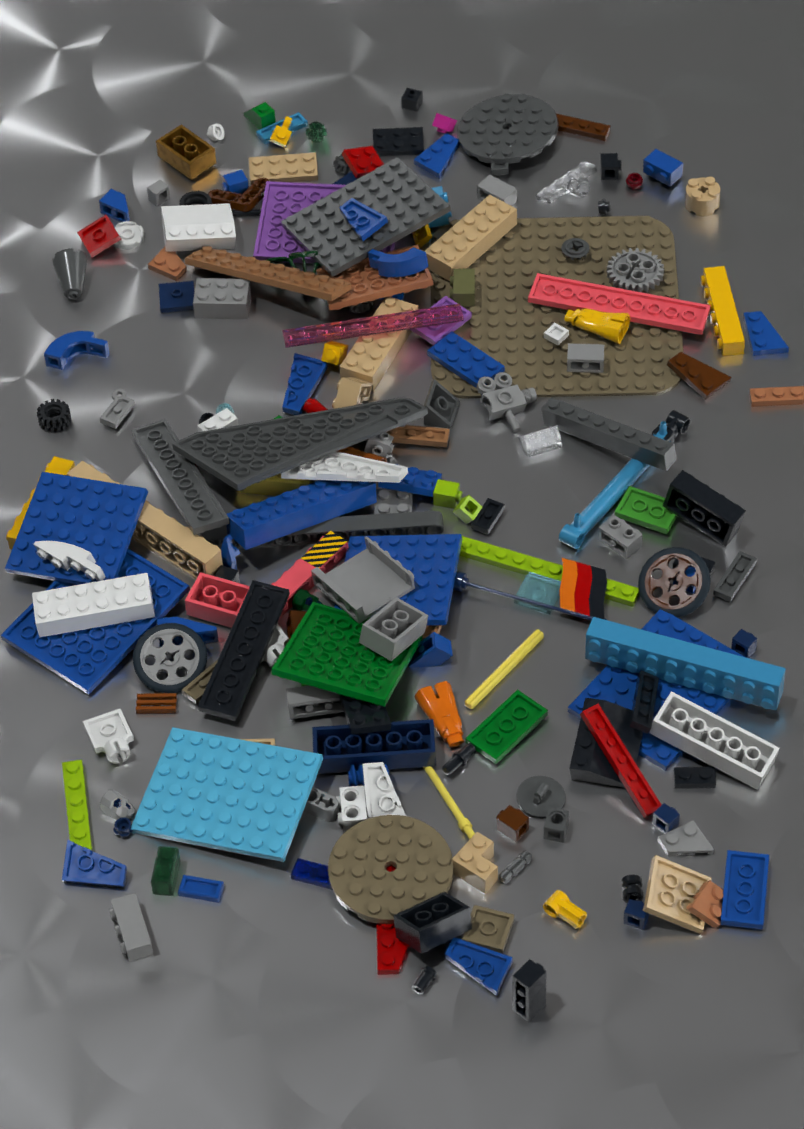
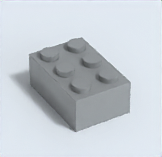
M197 278L193 300L195 318L248 319L251 296L250 281L246 279Z
M396 597L362 625L359 643L392 661L425 633L428 615Z

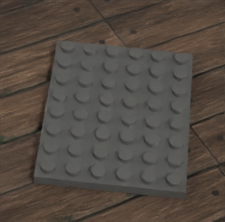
M397 157L281 221V224L306 251H318V255L313 256V258L334 277L368 258L370 250L380 251L447 214L451 211V208L445 200ZM351 198L383 214L388 220V223L364 241L360 239L340 212L339 207Z

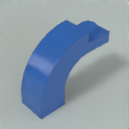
M75 331L62 335L55 339L44 353L46 366L63 370L68 360L79 354H91L107 358L110 354L108 341L95 338L94 332Z

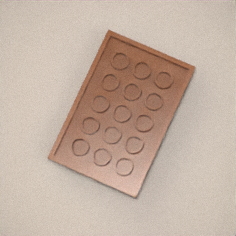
M417 244L385 253L400 254L410 250L412 247L419 250L420 248ZM369 257L334 277L324 268L316 269L317 275H328L329 278L343 279L345 282L351 283L350 291L333 301L326 300L330 311L339 310L347 306H356L367 301H375L383 297H392L400 293H408L420 288L425 289L428 286L434 285L428 267L409 276L384 277L379 275L377 269L370 267Z

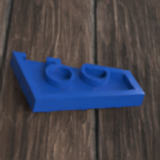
M448 133L444 134L414 159V165L440 179L442 171L448 165L449 159L453 157L460 145L459 139Z
M353 198L339 207L341 214L362 241L388 223L386 216Z
M761 311L743 313V320L753 356L789 352L787 344Z
M67 839L62 874L63 882L113 887L125 886L126 865Z
M452 938L445 953V958L496 996L513 962V957L458 938Z

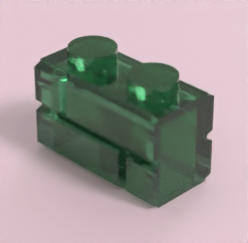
M158 847L151 878L153 894L174 895L181 862L178 848Z

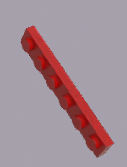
M599 703L582 711L580 716L642 816L645 818L653 814L661 806V803Z

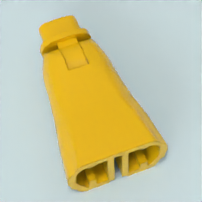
M584 308L581 311L580 309L575 311L568 310L564 320L571 322L572 326L620 344L629 328L630 314L601 312Z

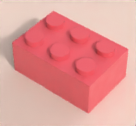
M200 572L185 599L186 613L195 618L232 628L250 586Z

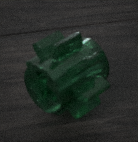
M320 122L309 124V128H306L308 140L315 143L324 140L323 136H327L325 125Z

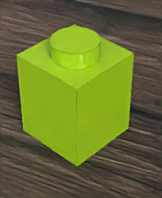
M438 479L433 492V505L455 509L457 503L461 501L463 494L460 491V483Z

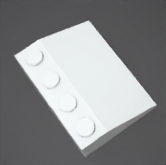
M230 203L161 206L166 252L195 251L202 249L204 246H211L213 249H235L236 232Z

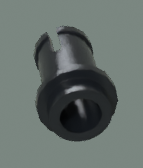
M429 966L421 969L420 976L412 985L413 990L418 994H424L430 982L436 979V971Z

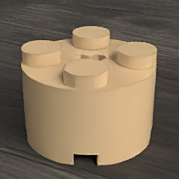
M709 176L706 178H692L688 181L685 194V207L690 213L691 211L695 212L697 216H710L715 213V210L720 205L721 191L715 178Z

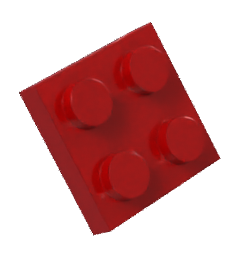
M373 146L345 149L342 152L343 158L356 178H360L384 165Z
M107 214L77 232L91 257L96 256L122 240Z

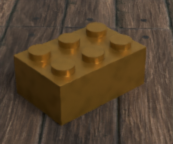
M179 125L156 140L158 156L191 180L216 164L215 148L183 125Z

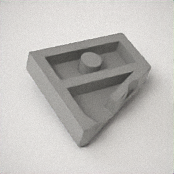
M694 820L658 836V843L668 857L679 855L695 856V853L707 852V855L714 854V848Z

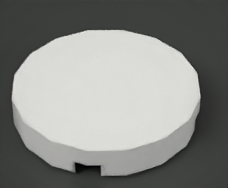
M125 221L116 225L115 229L122 240L113 244L115 247L132 249L141 245L144 241L145 234L141 225H136L132 221Z

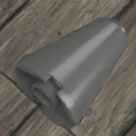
M73 249L61 250L52 258V264L64 295L69 299H77L81 296L83 290L87 256L81 250L79 252H74Z

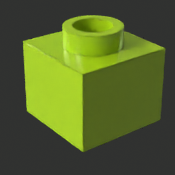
M467 495L461 499L453 513L465 524H468L475 519L482 506L470 495Z

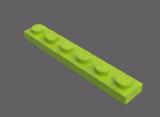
M82 760L62 762L70 841L92 850Z

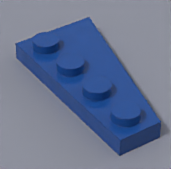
M294 353V361L291 366V374L282 408L285 413L301 415L306 401L311 398L327 370L328 363Z

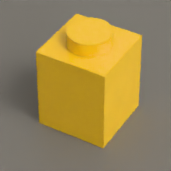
M335 341L325 343L321 361L334 365L342 364L347 356L349 345Z

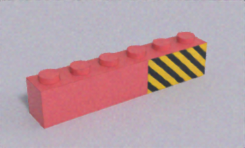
M329 531L313 547L309 548L301 559L296 560L294 565L288 571H285L276 582L271 584L289 589L290 592L280 618L292 608L293 598L299 589L309 592L315 586L311 570L318 567L326 574L345 558L348 549L347 540Z

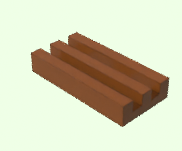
M177 693L137 694L136 714L176 713Z

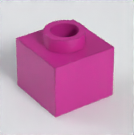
M436 113L432 126L437 127L438 132L446 134L448 131L453 133L457 120Z

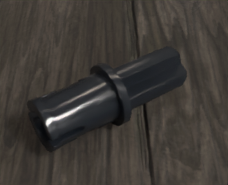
M467 743L460 751L452 755L453 758L442 766V770L446 775L452 774L457 768L466 764V761L476 753V748L471 743Z

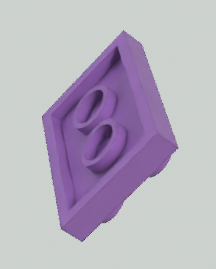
M444 296L409 323V329L432 345H435L451 331L454 332L471 319L472 313L452 299Z

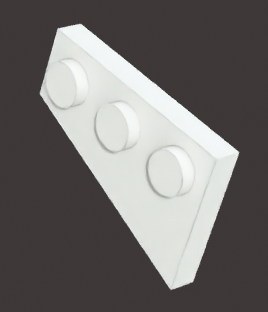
M384 763L362 764L367 819L382 815L406 816Z

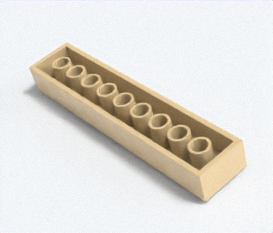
M81 461L67 473V476L120 484L84 461ZM145 500L132 539L195 580L200 572L215 576L220 566H223L221 549L217 545L206 541L203 536L193 535L189 527L183 526L175 518L169 517L161 509L155 508Z

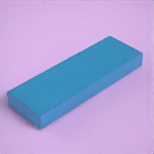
M299 112L289 116L292 118L288 130L292 131V133L308 126V121ZM284 119L256 131L257 137L265 145L271 143L270 138L276 125L282 127Z

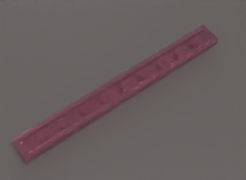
M453 304L282 330L285 348L461 322L464 320L461 305Z

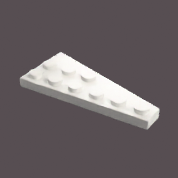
M336 451L281 473V479L399 483L408 474V467Z

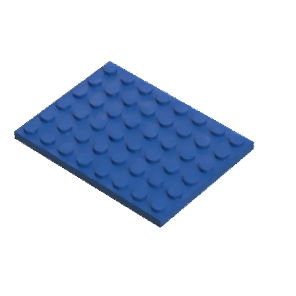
M127 549L117 578L148 573L151 588L155 587V594L159 597V600L152 596L155 617L39 637L32 603L1 634V638L89 695L135 648L140 637L147 630L157 625V619L164 618L190 591V587L175 576ZM54 581L46 590L77 584Z
M661 609L641 629L745 657ZM607 665L568 706V712L581 719L580 713L583 710L585 698L606 700L632 710L639 673ZM659 679L653 720L671 691L716 715L730 699ZM650 731L648 734L643 732L639 756L666 771L683 751L650 734Z

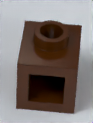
M510 805L505 810H501L496 817L497 830L514 842H517L529 830V817L524 815L520 809H515Z

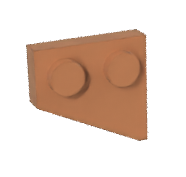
M165 247L148 263V269L174 281H178L187 272L186 265L176 252H166Z
M710 880L704 882L700 887V891L693 897L695 900L687 906L686 910L713 928L720 926L724 890Z

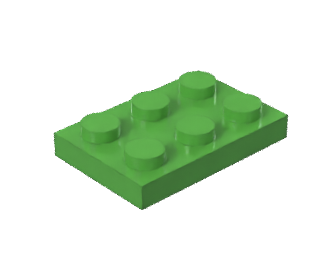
M632 486L628 487L614 514L620 519L664 534H668L677 515L663 507L664 497Z

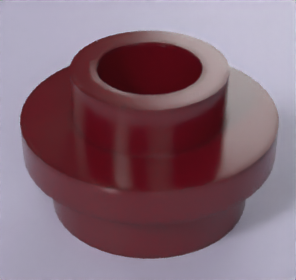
M631 173L626 178V185L630 188H639L643 185V179L640 174Z

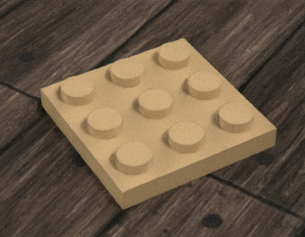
M655 855L651 861L643 911L700 934L704 930L705 922L690 913L686 908L689 904L693 903L695 900L693 897L700 891L702 884L706 881H711L712 878Z

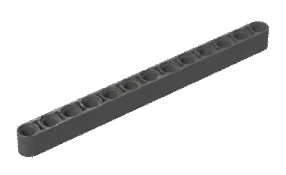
M420 511L335 517L253 548L316 544L329 531L334 532L348 542L350 536L442 534L444 531L443 516L439 511ZM224 525L220 528L208 530L199 534V536H203L206 541L217 545L221 549L223 540L228 535L227 527ZM232 539L233 545L237 549L243 548L234 539Z

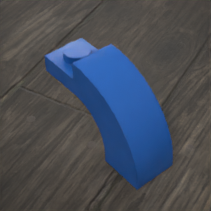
M413 247L400 254H386L374 249L368 252L370 267L377 269L379 275L384 277L409 276L429 267L426 252Z

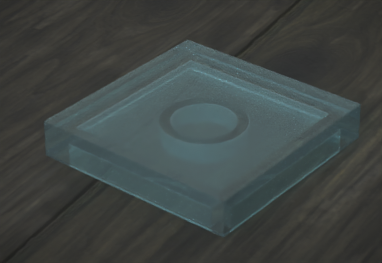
M528 571L516 596L555 606L560 596L561 581ZM514 599L515 604L549 615L552 611L548 608Z

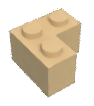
M341 377L337 384L338 393L333 400L332 408L359 405L363 401H368L373 383L355 377Z
M476 832L452 858L453 874L484 894L498 881V866L490 862L494 856V842Z

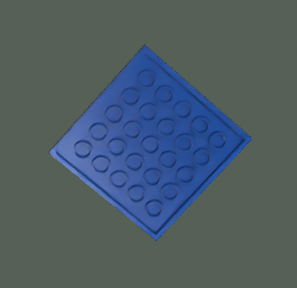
M42 472L7 561L6 572L77 585L97 582L98 580L89 579L81 570L76 571L72 567L68 571L62 567L60 569L56 568L47 558L43 560L36 554L37 550L33 545L36 541H58L72 544L91 552L96 561L95 564L102 568L106 576L103 580L117 578L148 495L147 488Z
M462 535L367 536L372 541H376L381 549L388 551L390 556L394 560H398L406 570H410L413 573L415 589L399 599L427 614L428 620L426 625H447ZM350 536L344 562L367 549L364 538L366 536ZM335 603V607H334V608L343 610L341 607H339V606Z

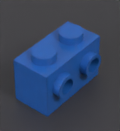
M655 149L643 160V173L671 187L683 176V162Z

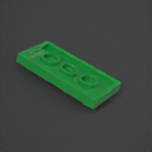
M517 689L465 738V743H471L477 752L497 764L548 715V710Z

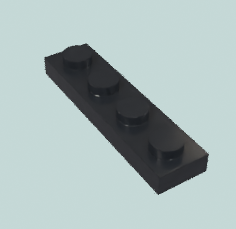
M641 670L637 677L629 726L648 734L652 727L659 677Z

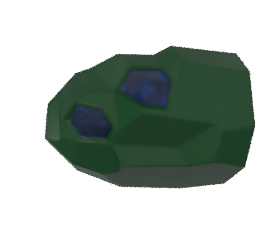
M299 589L293 598L292 607L295 611L307 612L312 602L323 603L319 601L318 597L310 594L307 590Z

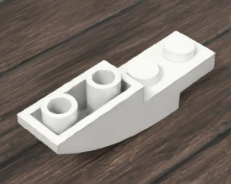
M36 541L33 544L37 550L36 554L43 560H46V558L50 560L56 568L60 569L62 567L68 571L72 567L76 571L81 570L91 580L102 581L106 577L102 568L95 564L96 561L91 552L81 547L58 541Z

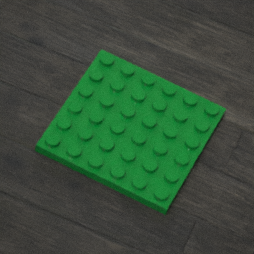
M312 602L272 667L271 675L385 707L422 641L423 635L395 659L390 661L359 643L362 625L370 617L359 624L344 610Z

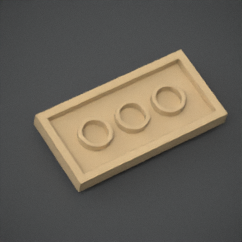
M316 152L249 157L250 185L259 178H267L273 182L317 181Z

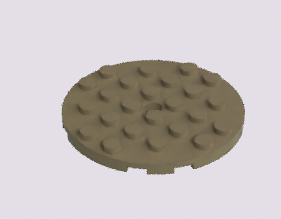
M402 815L372 817L352 826L335 843L328 861L330 887L340 904L345 909H350L358 914L359 918L374 923L394 924L393 915L444 891L448 893L453 880V857L447 842L440 833L418 819ZM393 864L396 870L392 872L387 871L386 868Z

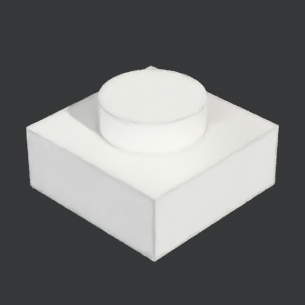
M556 323L544 332V338L556 345L562 343L569 336V330Z

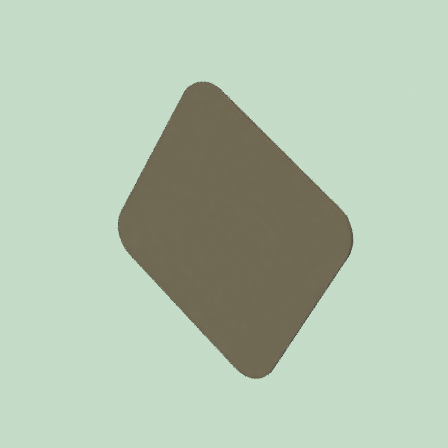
M650 216L517 218V225L467 268L475 269V306H462L472 313V318L455 330L454 333L504 365V372L512 378L511 386L518 384L520 390L533 387L537 397L629 396L665 393L676 387L682 380L681 377L667 366L668 360L679 352H683L682 331L630 322L622 342L617 344L597 334L572 326L571 322H566L564 319L568 310L529 303L528 296L537 273L613 287V283H609V278H607L608 261L611 260V256L616 257L617 252L622 254L623 249L629 252V248L632 251L638 248L640 252L645 249V253L652 251V256L657 255V259H661V264H664L663 281H660V285H655L654 290L649 288V292L642 290V293L679 299L673 233L666 224ZM455 219L450 224L438 228L431 238L430 246L460 220ZM580 238L589 244V253H587L586 257H581L580 260L577 258L572 260L571 257L566 258L562 254V244L568 239ZM431 271L434 284L431 286V306H433L444 296L450 298V289L453 287H450V281ZM554 323L569 330V336L559 345L544 338V332ZM568 343L604 345L603 373L567 372ZM431 358L432 380L435 379L457 398L470 399L482 397L477 388Z

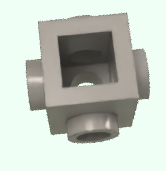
M385 432L369 438L364 452L385 458L387 454L391 455L395 445L392 444L394 437Z

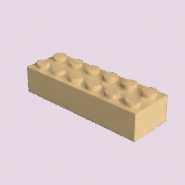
M489 194L425 250L428 269L450 281V276H453L454 269H467L517 225V209Z
M385 297L340 365V379L341 377H355L372 382L371 391L374 392L412 331L409 329V323L419 316L418 305L393 297Z

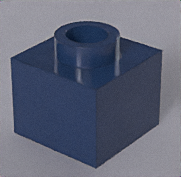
M740 629L732 638L731 649L746 658H750L756 651L758 638L752 633Z
M663 803L653 812V825L663 833L679 827L680 814L675 808Z
M629 899L624 911L623 924L644 930L649 918V913L643 911L644 902Z

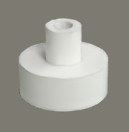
M217 123L209 126L207 137L215 142L224 138L223 127Z

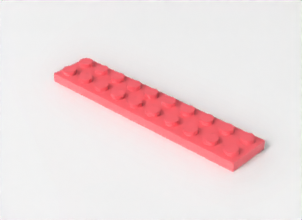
M537 273L528 296L529 303L574 311L576 309L581 311L585 308L601 312L629 313L630 322L699 335L703 334L711 306Z

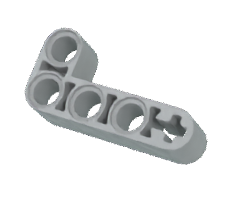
M312 787L304 812L323 821L333 822L338 819V800L334 796Z

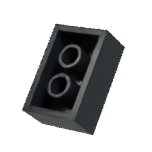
M445 891L393 915L396 938L421 954L472 929L470 907Z

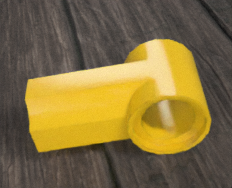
M556 890L542 905L544 911L552 918L559 917L574 928H580L587 917V913L570 902L569 897L561 890Z

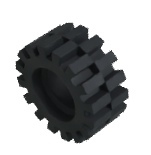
M51 399V402L47 400L45 405L41 403L40 407H38V423L42 430L45 429L46 432L51 430V433L57 430L58 433L61 432V428L65 430L66 426L69 427L71 414L69 405L65 401L60 402V399H57L54 402V399ZM53 414H59V416L54 418L49 417Z

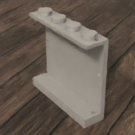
M367 536L364 537L367 549L326 574L318 567L311 570L314 585L359 624L379 612L394 598H401L415 589L413 573L410 570H406L398 560H394L390 556L388 551L381 549L376 541H372Z

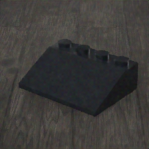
M585 698L582 711L599 703L637 764L643 732L629 726L632 710L606 700ZM581 717L569 768L571 780L624 787Z

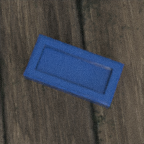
M183 875L178 896L219 903L224 882Z

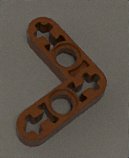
M259 178L255 180L243 194L215 189L211 190L208 195L212 199V204L230 203L231 209L245 212L250 211L264 197L266 181H269V179Z

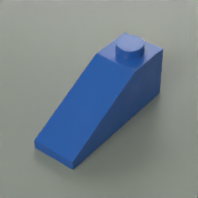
M180 617L157 619V625L177 623L193 629L201 637L204 644L219 642L216 626ZM176 636L173 638L172 643L174 645H181L183 638ZM159 639L160 647H162L164 642Z

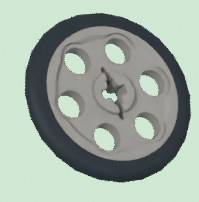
M164 623L147 630L138 640L133 652V666L138 678L148 688L160 693L182 692L184 687L205 671L207 665V651L201 637L193 629L177 623ZM180 636L183 638V643L181 645H174L172 643L173 638ZM154 640H163V646L155 648L153 646ZM187 651L195 653V657L192 660L184 658V654ZM168 654H169L170 656H173V655H174V657H173V658H174V661H172V662H171L170 660L166 661V660H167V657H166V656H167ZM153 656L156 658V662L153 665H147L145 659ZM184 668L188 673L185 677L181 678L177 676V670ZM165 671L168 677L165 680H159L157 678L158 672Z

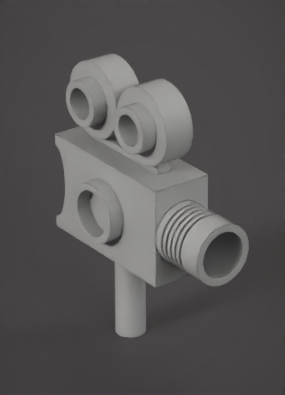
M505 372L496 374L494 380L490 377L480 378L477 383V391L482 395L481 404H484L489 411V421L506 416L513 432L519 431L520 427L513 414L524 412L526 404L537 401L535 389L531 387L520 390L518 384L511 386L512 378Z

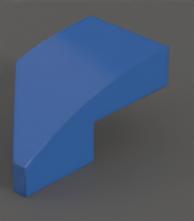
M229 534L225 536L221 547L223 566L237 570L235 557L241 553L233 545V538Z

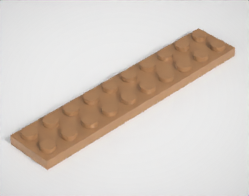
M204 246L202 249L192 252V254L185 257V264L329 301H333L351 290V283L345 282L343 279L329 278L328 275H317L312 271L305 272L299 270V268H289L283 264H273L267 260L261 261L255 257H245L239 253H229L226 250L213 249L211 246Z

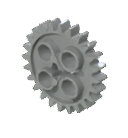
M629 248V252H626L623 249L622 254L617 252L616 257L611 256V260L608 261L607 278H609V283H613V287L619 286L620 289L624 288L638 292L645 290L649 292V288L654 290L655 285L659 286L660 281H663L664 264H661V259H657V255L652 256V251L645 253V249L640 252L638 248L635 251Z

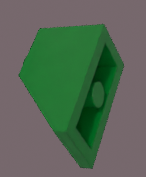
M266 102L243 113L259 130L276 123L275 110Z

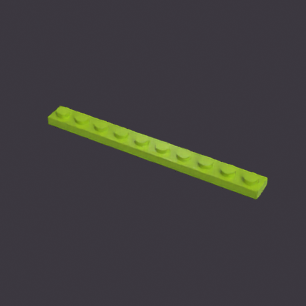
M462 536L459 556L561 585L563 565ZM607 579L605 599L633 607L639 596L638 587Z

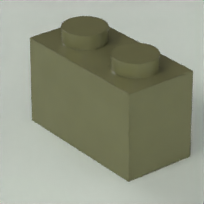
M454 269L453 276H450V287H453L450 289V299H453V301L461 306H475V269Z

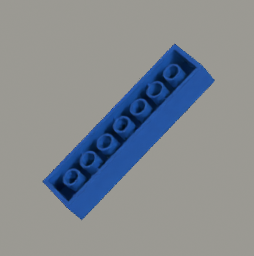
M317 480L312 484L300 486L295 490L286 491L281 495L269 497L264 501L252 503L247 507L235 509L227 513L230 524L226 525L227 534H230L245 550L377 503L376 483Z

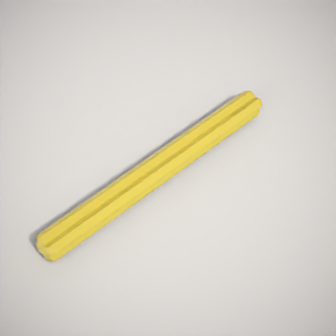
M536 629L465 700V706L470 710L474 709L544 638V633Z

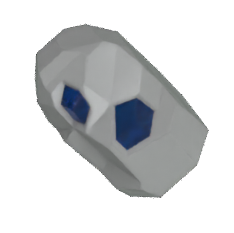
M108 790L103 795L100 801V808L107 816L115 820L122 817L131 820L134 817V806L127 798L115 790Z

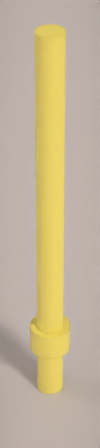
M423 767L458 821V827L463 833L465 832L470 840L475 834L471 822L468 818L464 817L433 767Z

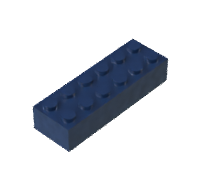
M433 719L391 722V730L351 735L348 725L312 727L313 753L322 754L323 756L318 774L348 772L351 765H354L357 771L359 765L376 762L387 764L388 769L436 766Z

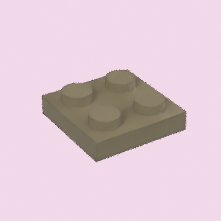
M474 905L471 912L472 929L463 934L462 940L503 954L515 915Z

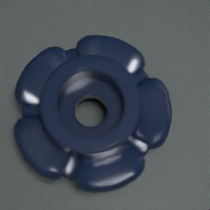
M125 817L117 819L113 828L114 833L121 837L128 836L129 833L133 832L131 830V821Z

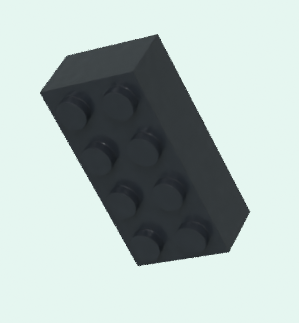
M684 470L670 483L663 503V507L725 547L738 533L746 512L741 506L733 503L724 495L719 494Z

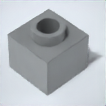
M158 180L147 187L148 200L158 207L170 199L169 186L162 180Z

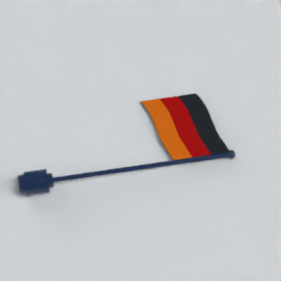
M561 558L563 573L560 585V608L470 583L466 573L456 572L453 590L459 592L470 586L591 621L593 617L607 620L604 617V599L607 587L605 569Z

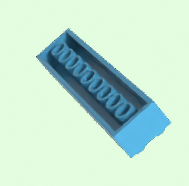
M597 617L592 618L586 633L585 659L592 662H599L633 673H640L642 670L669 683L680 684L688 688L702 690L706 693H713L728 699H735L746 704H753L777 711L783 694L786 668Z

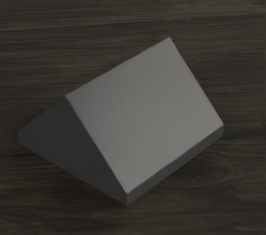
M435 379L431 382L424 406L428 408V415L424 416V425L449 429L452 427L460 400Z

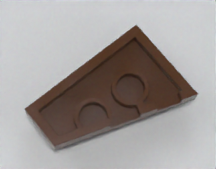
M679 352L668 360L667 363L668 367L705 400L728 384L732 378L683 352Z

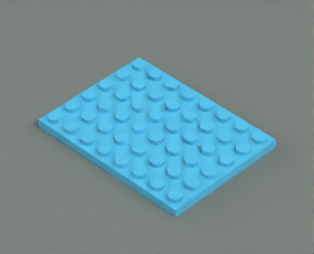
M172 727L131 825L132 833L284 862L322 764L323 756L313 752Z

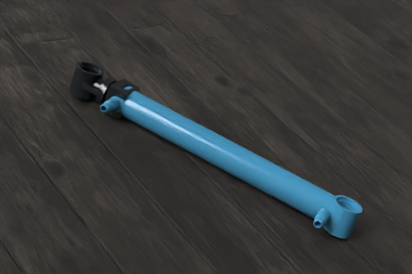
M672 410L666 422L662 421L652 431V435L674 443L678 433L684 434L687 431L691 419ZM632 458L581 513L575 514L574 521L562 528L558 538L559 541L574 549H578L589 531L626 493L628 487L632 486L651 465Z

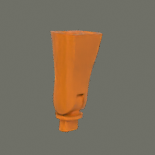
M447 681L434 685V691L432 686L419 689L415 694V700L427 717L433 719L434 728L443 738L444 742H447L450 748L462 745L464 743L462 738V722L450 683Z

